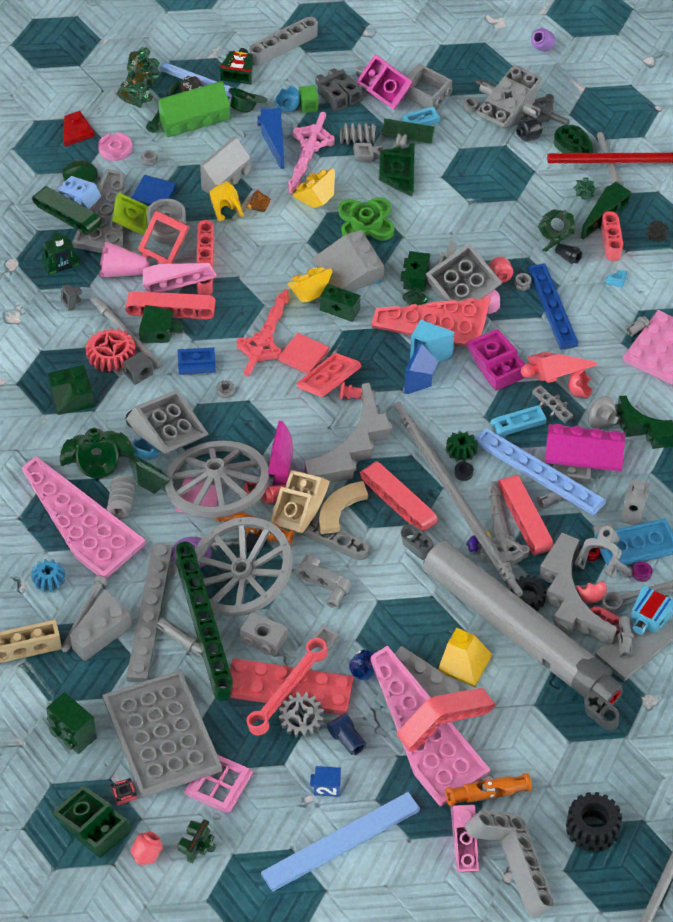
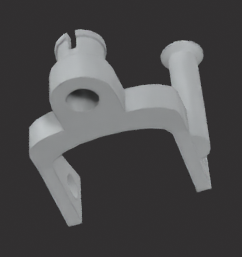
M610 526L603 527L597 539L589 538L584 542L574 563L577 567L584 570L589 550L592 548H604L613 552V556L605 570L608 576L615 578L617 569L622 572L624 577L631 576L633 572L630 566H626L619 561L622 550L615 544L619 542L620 538L617 532Z

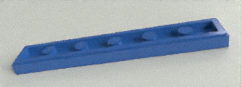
M546 264L528 266V273L560 350L578 347V340Z

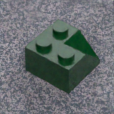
M84 365L48 373L49 387L58 415L95 407L93 391Z

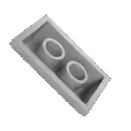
M232 137L200 165L201 189L209 194L211 189L226 181L235 185L244 175L250 172V156L237 137Z

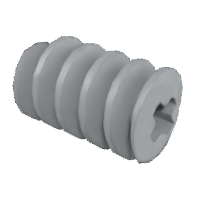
M344 123L343 127H341L340 144H343L344 139L347 144H350L351 140H353V143H357L358 140L360 143H364L365 140L367 143H371L373 140L374 143V124H371V127L368 128L367 123H365L362 128L361 124L358 123L355 128L354 123H351L348 128L347 123Z
M120 475L113 478L111 482L107 511L118 519L129 517V512L132 510L136 480L133 477Z

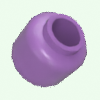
M539 28L533 32L531 43L536 49L546 52L553 48L555 36L549 30Z

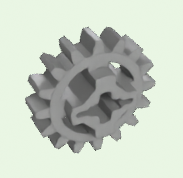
M297 692L295 698L289 695V702L283 700L285 708H279V712L282 714L279 716V721H284L281 724L282 728L288 727L287 734L294 732L296 738L299 736V733L304 738H306L307 732L314 735L313 729L319 730L320 725L318 722L322 723L324 721L323 717L320 716L324 714V710L319 709L321 702L315 703L316 697L313 695L311 698H308L307 692H305L304 696H300V693ZM296 704L293 710H289L293 705ZM300 708L304 714L303 722H301V718L299 716ZM310 720H313V722H312L310 725L307 726V724L309 723V721H310Z

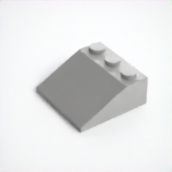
M362 230L344 235L313 257V262L317 268L324 266V268L332 269L328 284L347 291H353L374 284L378 279L384 280V265Z
M470 243L426 273V282L443 301H464L470 298L482 299L502 285L499 278Z
M178 390L135 406L126 418L137 435L164 454L209 435Z

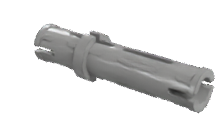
M165 617L159 620L156 626L157 629L186 647L187 651H192L203 659L197 637L190 636Z

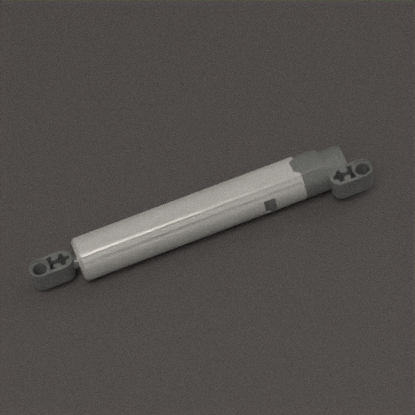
M407 524L402 527L401 537L403 545L417 557L424 560V572L585 698L584 708L586 715L603 729L612 731L619 726V712L613 705L623 694L622 685L611 677L612 670L576 641L572 640L562 630L450 543L442 541L433 546L432 539L415 525ZM408 535H414L412 538H407ZM613 716L615 719L608 721L605 717Z

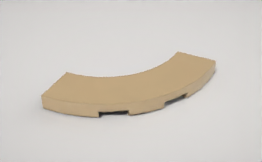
M363 481L343 486L326 499L320 511V534L340 532L339 518L343 509L353 503L368 499V493Z

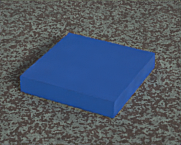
M144 175L131 198L150 206L157 200L171 199L177 184Z

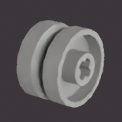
M160 199L148 207V226L155 211L162 212L186 224L185 207L174 199ZM158 220L150 237L158 243L170 244L176 242L181 231Z

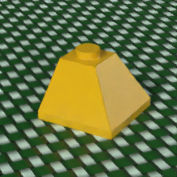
M456 628L446 646L438 670L447 676L475 687L492 658V654L475 635Z

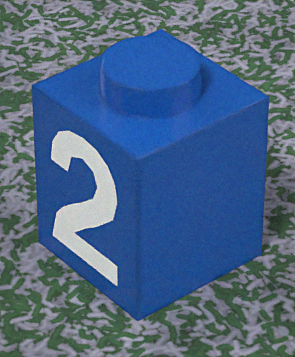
M316 766L315 774H311L310 787H314V795L339 797L341 768Z

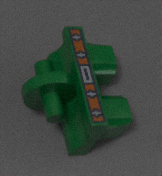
M203 819L202 823L191 820L186 831L187 834L194 836L192 841L182 837L177 845L178 851L187 856L188 862L193 863L198 853L205 855L207 851L214 852L216 849V844L213 842L215 837L209 834L210 829L208 825L210 822Z

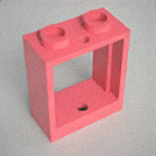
M155 211L138 251H141V255L148 259H151V257L157 259L158 264H173L190 226L162 212ZM158 220L181 231L169 258L145 248Z

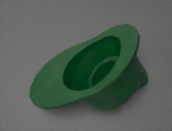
M237 88L229 89V93L232 95L230 106L240 112H250L257 103L268 102V99L264 96L248 93Z

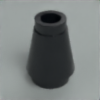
M559 243L555 248V253L571 264L579 263L583 253L579 247Z

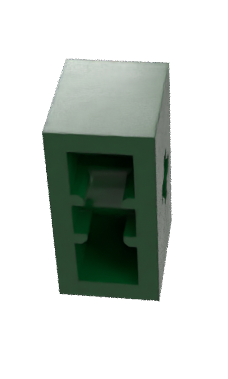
M409 251L408 258H404L403 268L406 269L401 272L400 281L403 282V289L425 292L426 273L429 272L430 267L429 253Z
M327 284L320 295V311L353 322L360 311L361 295Z

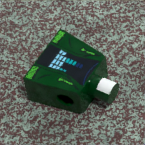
M56 233L52 237L53 240L44 243L42 264L48 275L80 265L75 248L68 236Z

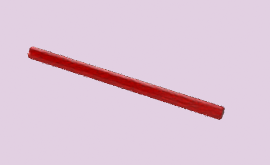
M673 152L548 153L547 163H673Z

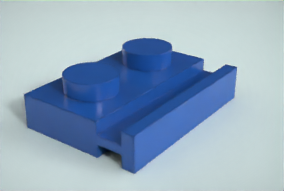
M214 347L177 349L179 375L216 373Z

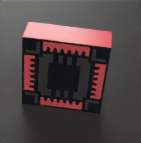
M131 778L110 784L117 806L137 799Z

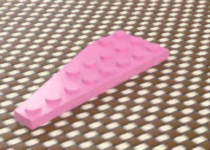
M37 456L22 467L24 475L75 558L97 576L107 579L146 545L144 538Z
M386 646L373 654L370 660L397 731H399L431 697L392 650ZM451 722L441 724L419 748L412 752H409L403 744L415 777L440 807L447 803L445 794L447 787L458 788L463 787L467 783L478 782L491 771Z

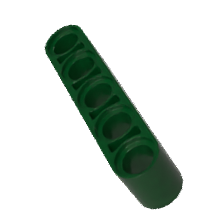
M44 186L32 196V201L38 208L86 235L91 234L102 224L101 219L96 213L47 186Z

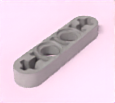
M313 518L309 524L312 527L309 526L302 533L304 536L356 560H364L369 555V546L365 541L341 530L340 532L331 533L329 537H322L319 530V520ZM344 539L348 541V544L339 545L338 541Z

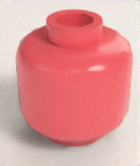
M496 257L490 261L488 266L502 283L511 279L513 268L507 258Z
M150 831L138 834L130 850L135 862L140 865L156 862L163 848L161 839L157 834Z

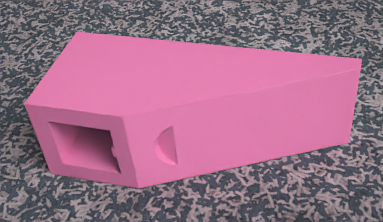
M475 805L451 806L457 872L479 871L477 838L470 836L465 828V824L475 816Z

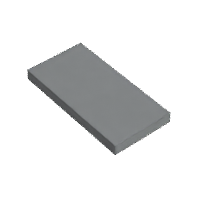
M667 621L656 633L646 629L640 635L634 632L633 626L635 623L632 622L631 632L634 637L632 641V657L625 659L621 658V656L619 657L617 635L614 643L603 645L595 652V657L625 682L673 641L672 624Z

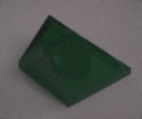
M131 452L128 454L133 477L142 488L155 494L170 481L169 476L162 469Z

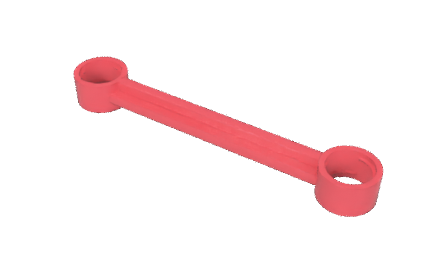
M313 638L306 644V655L260 711H254L248 715L247 724L252 734L262 735L268 731V720L282 704L283 700L286 699L314 662L322 661L327 657L328 649L323 639ZM316 647L323 648L319 652H311V650ZM257 720L264 721V723L259 726L252 725Z

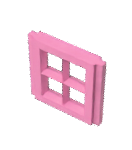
M217 755L221 765L225 767L219 779L207 776L192 781L188 784L184 794L230 814L253 775V771ZM229 769L239 773L232 786L222 782ZM205 779L216 783L209 796L199 792ZM219 785L230 789L223 802L212 798Z

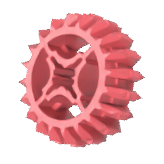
M104 328L103 332L97 331V335L92 334L91 339H88L86 345V356L91 366L94 365L96 370L100 368L102 372L108 370L109 373L111 370L118 372L120 368L124 370L123 362L136 353L135 342L132 340L131 335H128L126 331L121 332L120 328L116 331L113 328L111 330Z

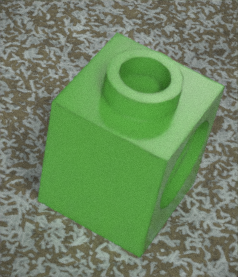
M315 85L298 87L301 112L319 111V99Z

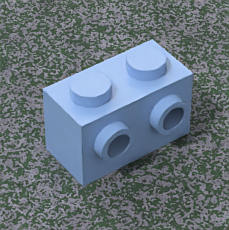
M73 176L66 180L58 189L60 194L87 209H90L101 197L95 183Z

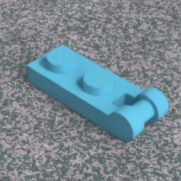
M537 405L496 417L491 420L490 424L493 429H496L495 433L505 438L509 434L546 424L547 418L540 406Z

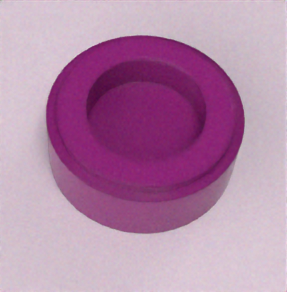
M646 562L634 564L632 569L633 578L640 582L648 581L652 576V567Z

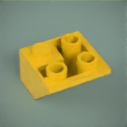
M322 169L317 174L315 172L307 176L306 182L296 187L297 190L292 196L312 208L324 205L334 196V169Z
M324 266L307 270L308 273L293 276L292 281L287 282V284L301 302H310L320 297L332 274L331 268H324Z

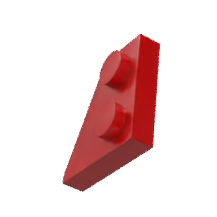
M80 110L64 116V147L95 136L94 130Z

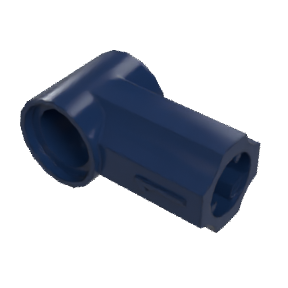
M346 713L327 723V729L335 740L339 739L351 755L359 754L366 747V742L354 729V724Z

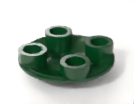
M75 161L64 168L63 178L66 181L73 176L93 182L97 177V169L90 162Z

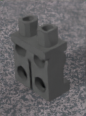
M333 68L328 72V76L324 77L320 74L315 77L318 94L331 104L332 110L335 113L347 108L348 105L352 106L362 101V88L343 69L338 71Z

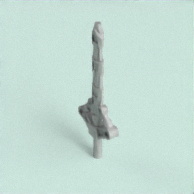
M491 481L487 493L488 497L491 498L490 511L494 521L495 537L492 538V541L496 548L500 550V554L511 569L513 565L529 556L530 548L527 545L515 542L513 536H508L507 524H505L504 506L500 501L502 496L501 490L494 481ZM514 547L516 550L509 551L510 548ZM482 548L480 550V559L492 563Z

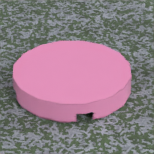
M122 133L107 134L100 139L98 144L100 155L110 161H119L127 158L133 149L131 139Z

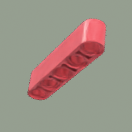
M202 220L198 223L197 263H210L214 270V225L209 220ZM213 278L196 283L199 295L212 294Z
M134 291L127 295L125 311L132 316H143L145 305H150L172 311L174 318L211 319L214 317L216 300L211 295Z
M375 461L360 472L363 482L409 524H413L425 532L438 522L436 514L379 462Z
M514 475L498 480L501 495L531 553L536 556L549 552L554 545L552 538L520 477Z

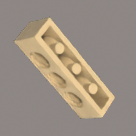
M56 619L0 632V663L62 649Z

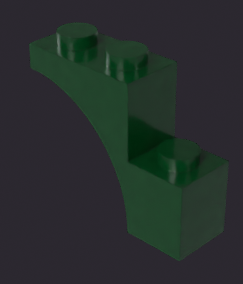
M626 395L619 396L618 404H615L617 414L620 416V428L624 430L626 437L646 435L652 449L673 447L672 420H658L648 417L637 411L631 405Z

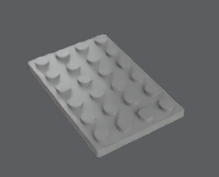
M181 670L102 695L142 798L223 771Z

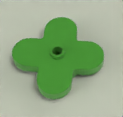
M376 197L369 200V202L363 203L353 199L342 201L338 207V214L346 222L341 227V236L343 237L346 234L362 230L365 236L370 235L376 240L385 241L392 238L394 235V224L387 219L391 213L390 202L381 197Z

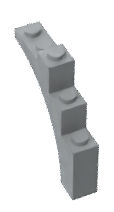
M370 383L362 384L363 410L354 431L342 444L332 451L319 457L305 460L304 472L306 474L329 480L330 483L353 479L354 471H356L355 461L371 459L372 451H374L373 441L389 439V432L392 431L391 420H387L386 413L380 414L379 405H375V390H371Z
M561 533L540 566V578L548 583H552L547 590V603L554 607H559L554 615V625L571 635L575 630H579L581 633L593 636L601 642L613 644L616 639L617 627L602 620L593 613L581 600L575 589L572 569L579 553L580 540Z

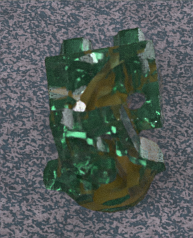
M141 47L138 51H133L129 54L127 63L128 76L121 83L117 91L121 100L138 108H141L143 103L150 102L153 99L152 94L148 90L160 75V71L157 69L160 63L155 58L149 59L148 56L151 51L148 47Z

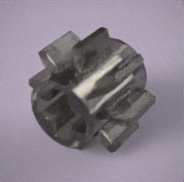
M656 220L648 225L646 235L653 242H662L667 238L669 228L666 223L663 224L662 221Z

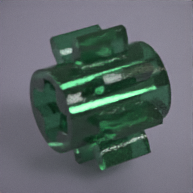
M587 177L577 180V184L574 187L577 192L576 196H581L582 199H587L588 196L593 197L594 191L597 190L594 186L595 181H589Z

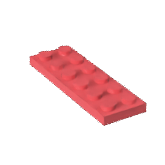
M233 658L230 667L233 679L232 695L230 698L267 703L295 667ZM308 670L289 695L295 698L297 692L300 693V696H304L305 692H307L308 698L314 695L316 697L315 703L321 702L319 709H323L324 712L338 715L347 714L354 677ZM288 695V696L286 697V699H285V701H287V702L290 701V700H289V695Z

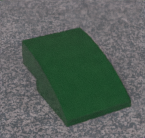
M84 785L52 812L53 816L68 832L99 858H102L131 831L129 822L125 817L113 810L109 802Z

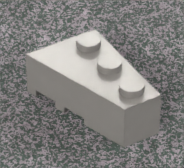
M104 589L70 635L72 649L84 661L132 628L131 614L106 589Z

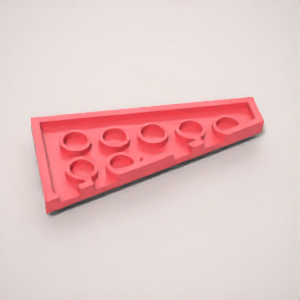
M491 296L484 297L483 299L470 298L464 301L432 302L426 305L413 304L407 307L376 308L372 328L412 335L420 320L455 332L454 344L467 347L466 342L483 334Z

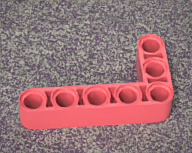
M484 688L434 696L416 711L396 735L407 750L412 752L419 748L441 724L483 716L489 713L496 704Z

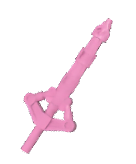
M325 112L320 113L316 124L293 129V137L300 142L302 151L299 161L293 170V177L288 182L289 194L297 190L296 187L301 184V177L304 176L313 153L318 152L321 147H331L335 144V137L322 128L326 118Z

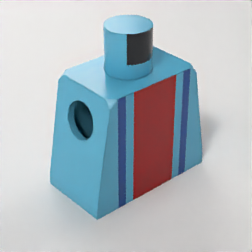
M645 585L640 590L631 614L632 622L635 623L633 630L640 635L646 629L656 633L673 616V600Z

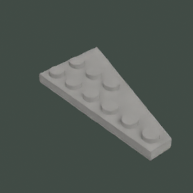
M106 169L97 188L101 197L89 209L99 216L102 224L89 235L78 230L72 241L75 248L102 253L103 246H105L104 242H110L123 248V226L113 222L112 217L117 194H124L123 172Z

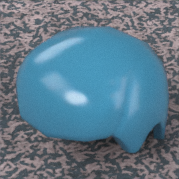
M289 86L288 89L282 88L275 98L277 108H281L283 112H292L297 109L300 104V95L297 88Z
M143 438L134 439L132 446L134 454L139 459L150 461L160 455L161 451Z

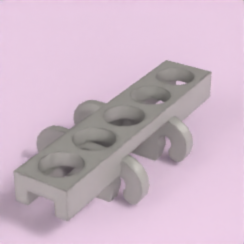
M541 385L533 390L532 394L541 401L540 408L542 409L544 405V407L549 406L553 410L550 414L551 418H554V416L558 417L564 423H567L569 419H573V414L566 409L568 403H563L559 399V395L552 396Z

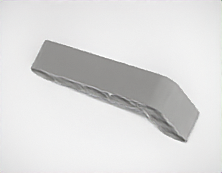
M480 810L465 824L466 831L473 838L501 841L524 907L531 917L539 918L554 905V900L524 820L519 815L513 813Z

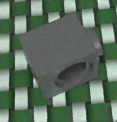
M139 352L123 362L124 374L136 385L153 375V361L149 356L146 357L142 352Z

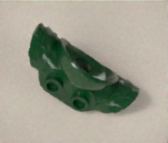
M93 427L85 435L79 434L74 436L73 439L65 441L60 451L61 466L77 462L79 469L86 476L103 478L114 471L119 457H134V448L131 441L123 433H116L114 431H105L103 433L102 430Z

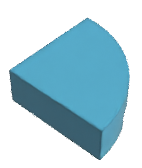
M619 270L617 273L609 274L605 284L623 288L627 271Z

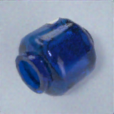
M359 650L351 659L349 670L356 679L368 680L375 673L370 660L374 654L373 652Z

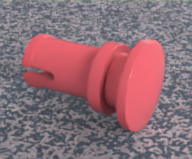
M342 382L339 391L340 400L343 397H347L349 400L350 398L362 400V388L352 387V385L345 386V382Z

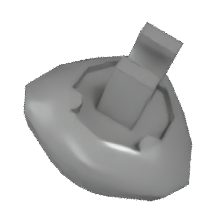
M602 396L591 405L588 412V423L591 428H604L618 423L617 410L609 396Z

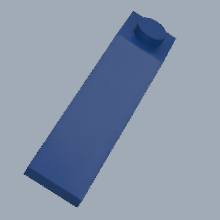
M281 108L260 109L261 116H257L258 126H261V133L280 169H284Z

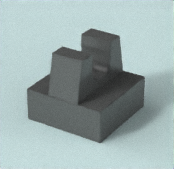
M69 284L62 286L60 299L68 311L75 309L76 304L81 302L79 295L82 294V290L79 287H70Z

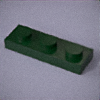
M384 118L382 135L397 138L398 133L401 136L405 134L407 135V140L432 144L435 127Z

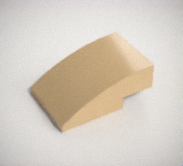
M291 470L286 487L280 488L270 522L279 525V527L303 533L316 515L330 481Z

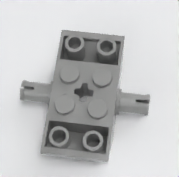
M514 64L496 87L482 82L479 91L489 96L476 111V115L502 128L516 126L525 113L533 118H537L541 109L532 104L536 99L542 77Z

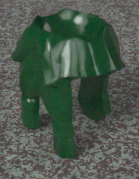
M553 209L542 216L543 219H541L537 226L543 237L551 240L542 249V251L546 252L554 245L559 244L561 240L570 237V234L575 233L574 216L566 210ZM552 219H561L564 223V228L560 231L553 229L551 225Z

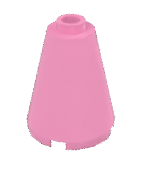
M104 242L105 246H103L100 262L102 269L99 271V277L143 275V268L149 267V261H146V257L110 242Z

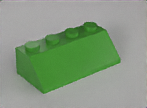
M222 81L158 99L160 125L167 137L230 119V105Z

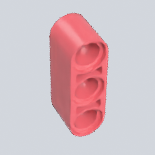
M609 211L603 214L601 233L606 258L611 261H617L621 258L623 239L619 217L615 212Z

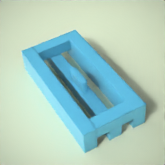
M432 106L402 115V121L429 126L439 123L440 116Z

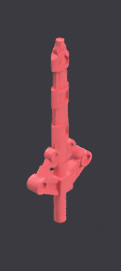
M285 289L277 296L276 304L271 308L268 319L260 333L256 332L252 337L237 339V349L241 350L249 358V362L243 372L246 376L251 375L256 362L277 360L281 354V349L274 344L272 335L278 320H280L283 314V307L289 301L288 289Z

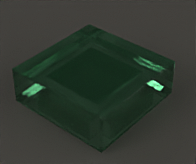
M418 287L402 295V299L409 306L413 304L423 305L428 302V297Z

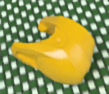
M226 181L218 184L209 191L218 222L225 220V216L221 214V209L224 206H228L230 210H236L240 218L244 217L238 193L230 182Z

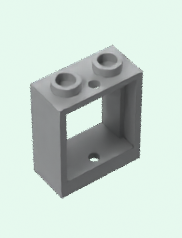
M420 63L406 75L413 81V84L404 97L425 108L433 106L435 109L452 93L451 79ZM423 81L437 88L438 91L431 96L415 88V86Z

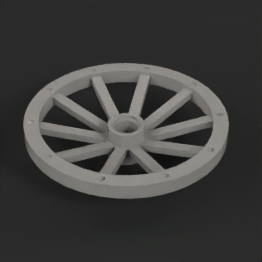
M212 441L194 446L177 456L169 465L165 474L166 493L173 505L185 513L205 518L230 516L251 507L263 496L269 484L268 465L264 457L254 448L233 441ZM215 452H231L223 460L216 458ZM210 453L211 459L207 462L195 459L198 456ZM239 454L251 459L250 461L228 464ZM186 463L202 468L178 472ZM258 466L261 471V477L233 470ZM199 476L175 491L173 487L174 480ZM229 477L257 483V486L250 494H247ZM205 481L193 504L180 497ZM225 482L242 499L225 505L221 484ZM215 485L219 506H200L210 486Z
M241 517L226 521L209 531L194 549L199 565L202 563L230 571L203 579L205 586L231 579L211 600L209 599L212 611L224 616H242L264 608L283 591L292 572L293 553L287 538L276 525L261 518ZM245 528L261 529L263 531L247 559ZM239 529L240 558H237L220 538L224 534ZM269 533L272 534L280 542V546L255 561ZM216 541L232 561V564L203 557L211 544ZM283 552L281 570L257 569ZM256 576L278 577L267 592L255 580ZM239 583L236 604H219L218 602ZM250 583L260 594V597L243 604L245 586Z

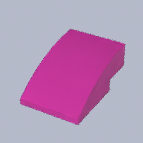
M374 54L356 81L393 110L396 109L413 84L411 79L376 54Z
M499 329L466 342L474 361L495 391L525 378L521 374V368L525 363L517 356L518 350Z
M280 420L278 421L268 468V474L274 475L272 486L287 484L293 458L291 434L284 422Z

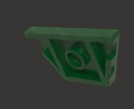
M409 144V147L402 149L398 146L393 149L381 150L379 155V181L409 196H413L415 144Z

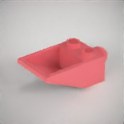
M544 351L528 356L529 364L522 366L521 374L525 378L533 377L549 383L557 381V377L597 366V362Z

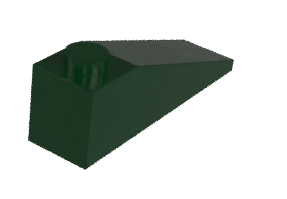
M616 181L610 186L608 185L582 225L581 238L585 239L601 226L604 213L611 211L617 214L630 204L631 191Z

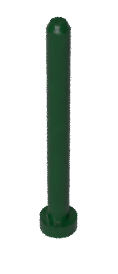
M180 80L174 81L166 97L175 95L181 85ZM159 109L153 120L149 121L146 125V129L151 133L157 132L159 128Z

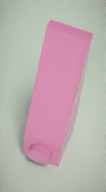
M210 263L157 264L143 268V286L147 292L162 293L217 277Z

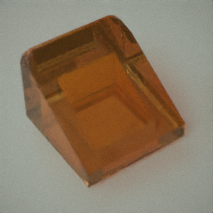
M256 190L250 196L246 208L265 212L271 199Z

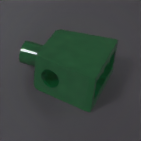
M145 305L139 328V338L142 343H168L172 333L182 334L183 323L174 322L172 311Z

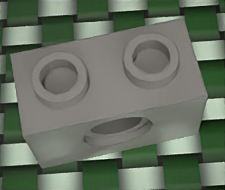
M254 612L250 613L240 629V641L247 646H254L262 652L277 656L288 638L286 626Z

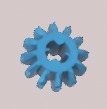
M45 559L44 563L37 562V567H33L31 579L36 589L41 588L43 593L49 589L52 593L53 588L60 589V584H64L66 574L60 562L56 563L54 559L48 562Z

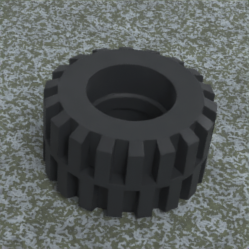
M588 792L585 794V797L582 794L578 796L577 800L574 799L571 803L566 820L567 835H570L569 839L571 842H576L575 846L578 848L582 846L584 851L587 852L589 849H593V852H598V849L605 851L607 846H613L614 841L618 839L622 824L619 805L615 806V801L613 799L609 800L607 795L600 796L599 792H595L594 795ZM596 817L605 825L602 827H591L583 819Z

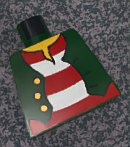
M240 48L238 52L230 51L220 67V80L252 84L253 55L248 53V50L245 48Z

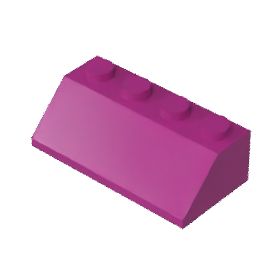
M561 424L549 425L545 463L622 472L625 433L602 431L597 428L584 429L579 426L567 427Z

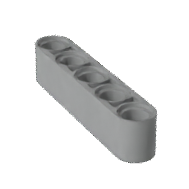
M306 17L250 45L253 65H262L317 37V19Z

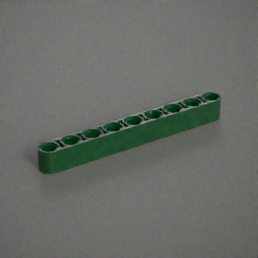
M183 541L176 546L175 561L213 694L216 699L225 701L232 695L233 679L194 547L190 542Z

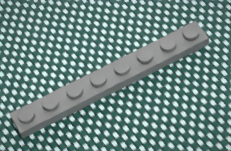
M157 543L152 545L127 672V681L144 682L148 680L158 630L156 626L160 620L173 545Z

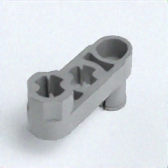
M305 555L296 571L297 575L305 581L332 591L326 600V604L336 609L342 597L348 593L352 585L351 582L339 574L319 567L321 562L315 556Z

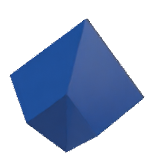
M418 343L405 371V394L432 386V374L439 361L421 343Z

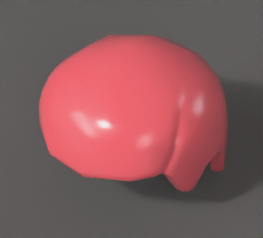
M584 369L573 372L568 381L569 391L579 398H588L592 393V388L588 386V381L591 378L586 375Z
M601 581L596 585L588 583V586H577L575 589L584 603L593 604L604 597L607 585L604 581Z

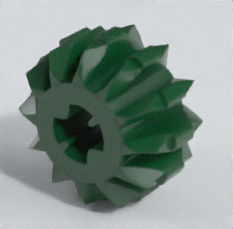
M459 430L458 434L452 432L451 437H448L446 451L449 453L450 459L455 458L456 462L459 460L465 462L466 459L472 461L473 456H476L478 451V442L474 434L469 435L468 431L462 433Z

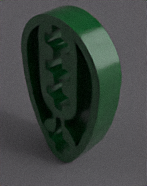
M563 125L556 129L553 142L561 153H593L592 142L582 128L575 125Z

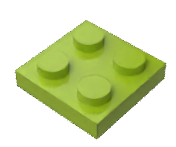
M118 193L115 198L112 221L144 235L148 225L147 210L149 206Z

